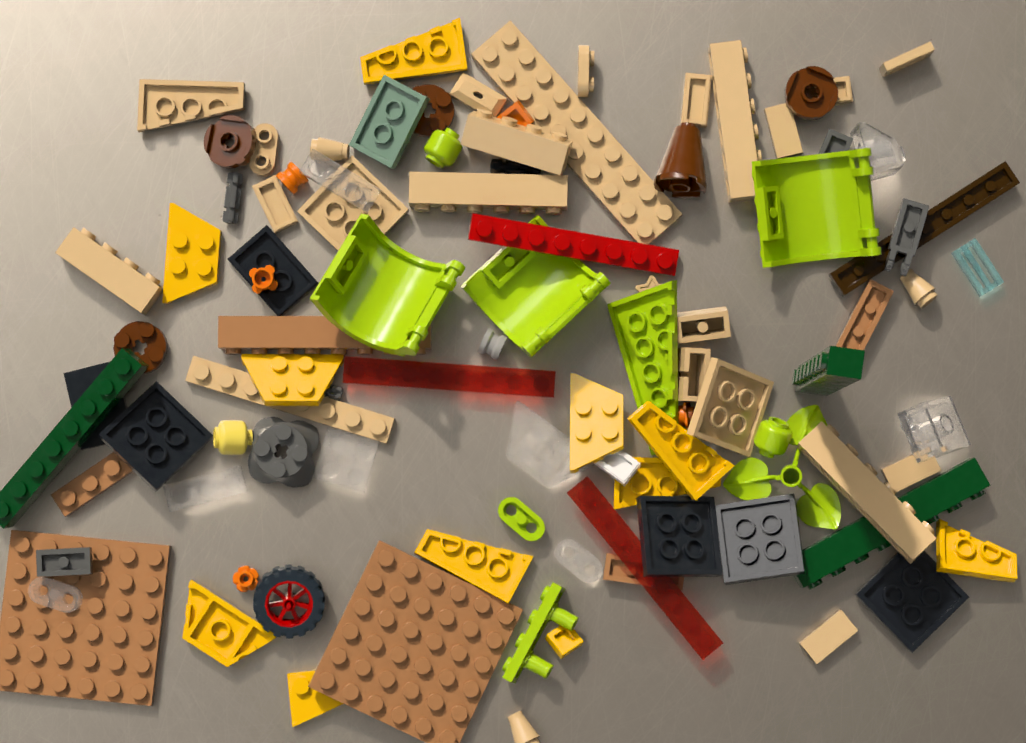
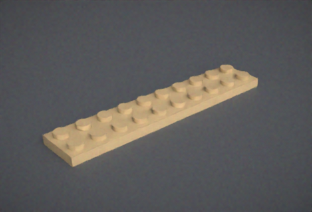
M511 20L471 53V57L513 104L518 100L534 119V122L531 124L541 127L542 132L563 133L567 135L568 140L573 141L567 165L635 242L643 244L652 243L682 217L683 214L663 192H658L654 188V181Z

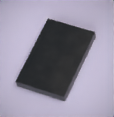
M268 225L263 227L228 258V261L251 287L253 282L249 272L252 268H265L266 265L274 267V279L277 281L278 287L274 291L269 289L263 290L258 295L277 316H284L319 284ZM262 277V278H261V281H262V282H264V281L266 280L265 277Z
M110 362L63 373L71 407ZM125 396L84 442L81 450L106 445L98 437L99 433L127 409Z

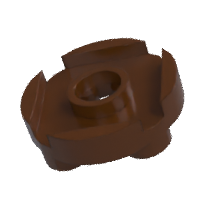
M808 66L793 73L785 87L786 106L796 116L807 120L821 119L824 115L828 114L838 99V87H836L831 73L818 66ZM811 86L815 87V93L818 94V97L808 99L804 89L809 90Z
M432 84L413 87V90L430 98L428 104L432 105V109L436 110L435 114H430L429 118L424 117L425 114L423 112L413 133L420 137L430 138L435 130L445 131L446 128H449L455 114L450 94L443 88Z
M226 115L220 117V120L214 125L211 124L205 133L204 149L206 153H208L213 163L223 168L233 169L239 166H246L250 162L256 147L255 129L238 116ZM231 136H233L235 143L229 148L225 141L230 140Z
M136 321L127 324L115 335L113 350L115 356L121 348L133 351L149 365L148 369L143 373L148 374L157 370L162 365L167 354L168 344L165 335L160 329L149 322ZM138 341L142 344L147 343L143 355L139 352H134L136 342Z

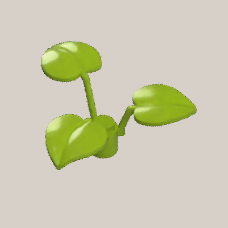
M818 405L803 407L788 419L787 423H789V428L793 433L790 445L798 446V443L821 421L827 426V422ZM798 448L796 449L793 463L783 467L780 475H768L767 465L758 458L750 457L739 461L723 482V486L728 492L742 500L768 497L772 490L769 480H781L787 487L798 486L806 493L797 501V513L801 521L816 528L835 530L839 526L841 505L835 490L824 483H817L809 490L801 483L802 472L797 466L801 452Z

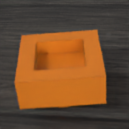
M519 100L497 116L500 119L503 116L516 119L517 124L526 127L527 124L534 122V119Z

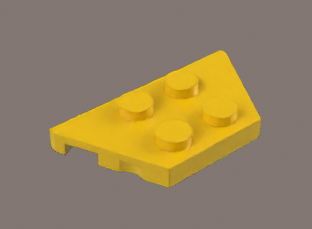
M170 203L163 304H170L174 300L218 284L222 231L174 203Z
M241 354L243 366L249 372L255 388L258 389L265 406H319L324 398L326 389L331 386L334 380V375L344 363V355Z
M570 373V473H576L579 471V468L592 462L594 464L602 460L606 455L614 454L624 449V398L618 392L578 374Z
M193 579L190 580L188 603L186 604L185 612L186 621L183 629L184 640L224 666L229 667L277 638L273 635V632L265 631L261 623H258V621Z

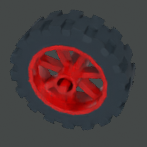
M291 564L281 568L277 566L271 572L265 573L257 583L253 598V610L258 623L263 625L265 631L273 632L274 636H286V639H292L293 636L297 635L299 637L304 636L307 631H312L316 627L318 621L320 622L323 616L325 594L322 584L315 578L314 573L306 571L304 567H292ZM288 583V592L285 594L277 588L279 585ZM292 584H296L303 589L294 594L292 592ZM272 591L283 600L269 602ZM307 593L309 604L297 601V599ZM295 606L305 608L307 610L304 614L298 617V614L295 610ZM272 607H283L279 616L274 614L271 610ZM286 611H291L294 619H284L283 616Z

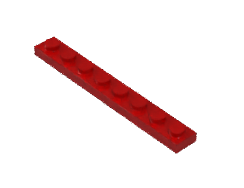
M475 213L471 215L467 239L675 276L679 250Z

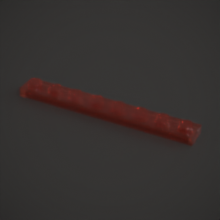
M344 356L342 383L554 398L556 371Z
M588 476L567 492L568 496L702 660L723 644L721 639L670 577L643 576L640 540Z

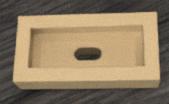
M462 72L449 93L452 98L474 111H477V109L490 111L492 116L496 118L508 101L503 95ZM474 93L480 94L483 98H477L474 96Z

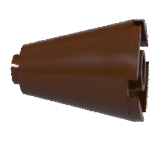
M684 122L674 128L654 179V188L658 192L664 193L666 190L672 192V197L683 199L700 197L702 191L704 194L706 193L707 183L701 132L693 123Z

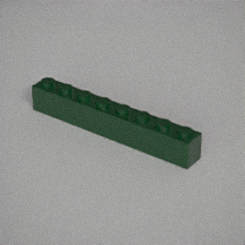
M837 346L827 347L799 365L797 369H794L792 385H796L795 392L828 396L861 380L865 350Z
M121 348L0 491V526L3 529L13 527L84 442L148 369L149 365L133 351Z
M973 457L897 498L902 503L906 501L916 511L914 516L921 523L926 521L928 524H931L939 519V513L945 510L951 513L963 506L961 501L969 497L971 500L986 494L984 489L991 485L976 458ZM863 516L804 548L803 558L806 574L793 576L800 588L807 586L811 590L822 584L821 578L826 575L837 576L846 570L845 565L854 561L855 564H858L870 557L868 552L876 548L878 551H882L890 547L891 544Z

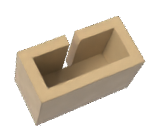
M678 348V401L697 402L710 363L711 349Z

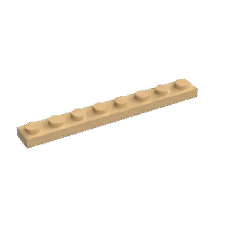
M193 356L185 381L264 405L258 389L255 388L251 381L249 373ZM324 397L319 406H267L385 444L388 443L395 418L328 397Z

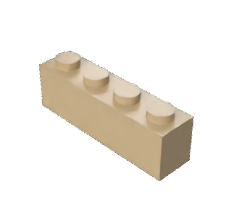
M477 109V111L468 114L461 140V145L557 175H561L565 171L573 141L568 140L567 135L563 133H545L537 125L527 124V127L517 124L516 119L505 116L502 119L492 116V112L484 109Z
M73 227L55 253L146 316L163 292V289L158 286L161 281L148 272L145 276L137 272L136 270L139 266L127 257L124 261L117 258L115 255L118 251L107 243L100 246L94 242L96 236L84 227L81 232Z

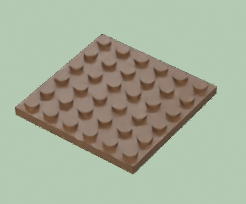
M11 530L0 619V691L153 706L171 546ZM92 547L93 574L37 577L36 550Z
M379 540L308 687L426 743H460L523 609L511 603L507 604L488 592Z

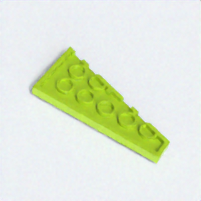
M673 280L611 302L607 306L637 408H640L646 401H650L678 423L677 280ZM649 446L651 456L656 455Z

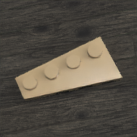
M139 79L137 131L140 133L243 111L245 83Z

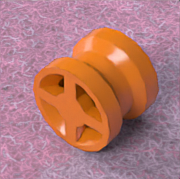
M293 162L287 165V169L284 172H279L276 175L293 195L297 192V187L309 181Z

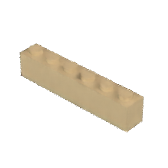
M741 40L712 43L707 51L710 73L712 75L711 80L728 203L755 200L752 161L762 160L760 150H756L755 140H758L759 135L757 124L752 123L751 114H755V104L753 98L749 99L748 89H751L750 73L745 72L744 63H748L746 47L742 48Z
M409 172V206L414 207V210L418 212H429L430 208H441V212H456L457 208H466L469 213H482L483 209H493V213L498 214L509 213V210H520L519 213L535 214V210H546V214L560 215L562 211H567L568 175Z
M821 421L798 443V450L911 564L936 540V537L933 535L935 530L926 521L921 523L914 516L916 511L906 501L902 503L895 496L897 494L895 489L887 482L882 483L876 477L877 471L869 463L863 464L857 458L859 454L855 448L849 443L845 445L838 438L840 435L832 425L828 424L826 426Z

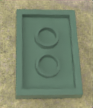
M383 75L349 145L382 164L396 169L430 98Z

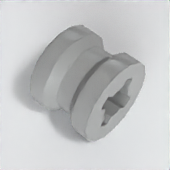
M488 328L478 352L481 354L487 353L491 355L492 359L497 361L508 337L504 335L498 336L494 334L493 330Z

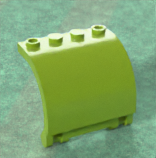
M871 148L752 161V178L754 180L755 205L758 218L757 229L760 237V256L763 268L827 259L882 255L881 247H878L877 240L880 232L879 228H875L870 180V175H874L873 166L870 167L869 156H872Z
M360 214L311 295L310 300L326 319L353 339L385 353L403 357L405 355L416 356L420 349L419 343L427 337V330L449 291H453L457 284L456 279L463 274L465 266L457 260L442 264L419 258L400 248L386 237L369 215Z
M538 215L529 222L531 224L548 226ZM503 246L460 287L520 350L529 357H533L611 282L603 273L599 272L596 274L578 259Z

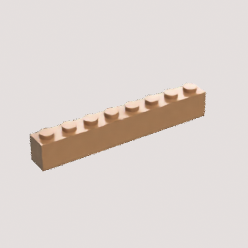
M218 316V348L225 350L227 355H240L241 350H251V354H267V350H278V354H294V350H304V354H320V350H331V354L346 355L347 350H357L358 355H373V350H376L348 336L324 316ZM432 323L427 330V337L419 343L420 349L416 355H425L426 350H432Z

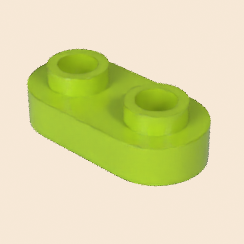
M508 497L501 501L498 507V514L508 526L527 541H536L542 537L545 525L537 514L515 497ZM510 505L515 506L517 509L516 514L513 516L506 513V509ZM534 523L537 526L536 531L529 533L526 530L527 524Z

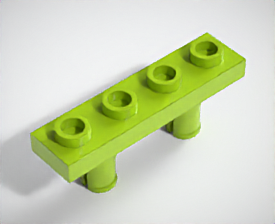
M552 582L551 586L547 585L540 596L542 603L539 609H534L529 616L527 623L530 626L525 634L521 633L515 643L517 650L513 658L509 656L504 663L502 671L505 673L502 678L511 683H516L525 668L545 679L548 678L554 665L534 655L533 650L548 622L553 621L570 631L576 626L579 617L559 607V601L566 590L565 588Z

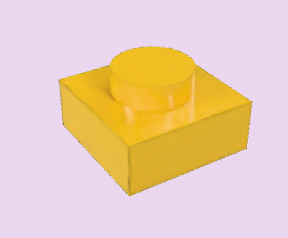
M562 626L557 627L545 637L560 659L582 646L584 642L574 629L570 631Z

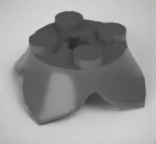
M267 417L259 420L252 432L253 448L248 458L251 477L261 483L270 484L278 481L293 488L309 485L315 472L312 455L319 443L317 428L310 423L300 420L285 422L278 417ZM279 445L282 447L287 445L289 448L286 451L288 456L284 459L282 456L279 458L276 456Z

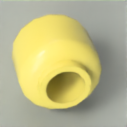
M223 420L219 423L218 427H214L213 446L218 448L222 455H242L246 452L247 445H252V430H247L244 421Z

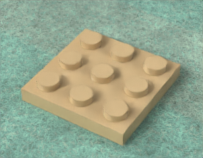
M352 155L297 212L339 251L360 214L369 215L383 234L386 235L409 212V209Z
M711 357L687 434L742 456L750 457L754 447V438L763 419L774 382L718 358Z

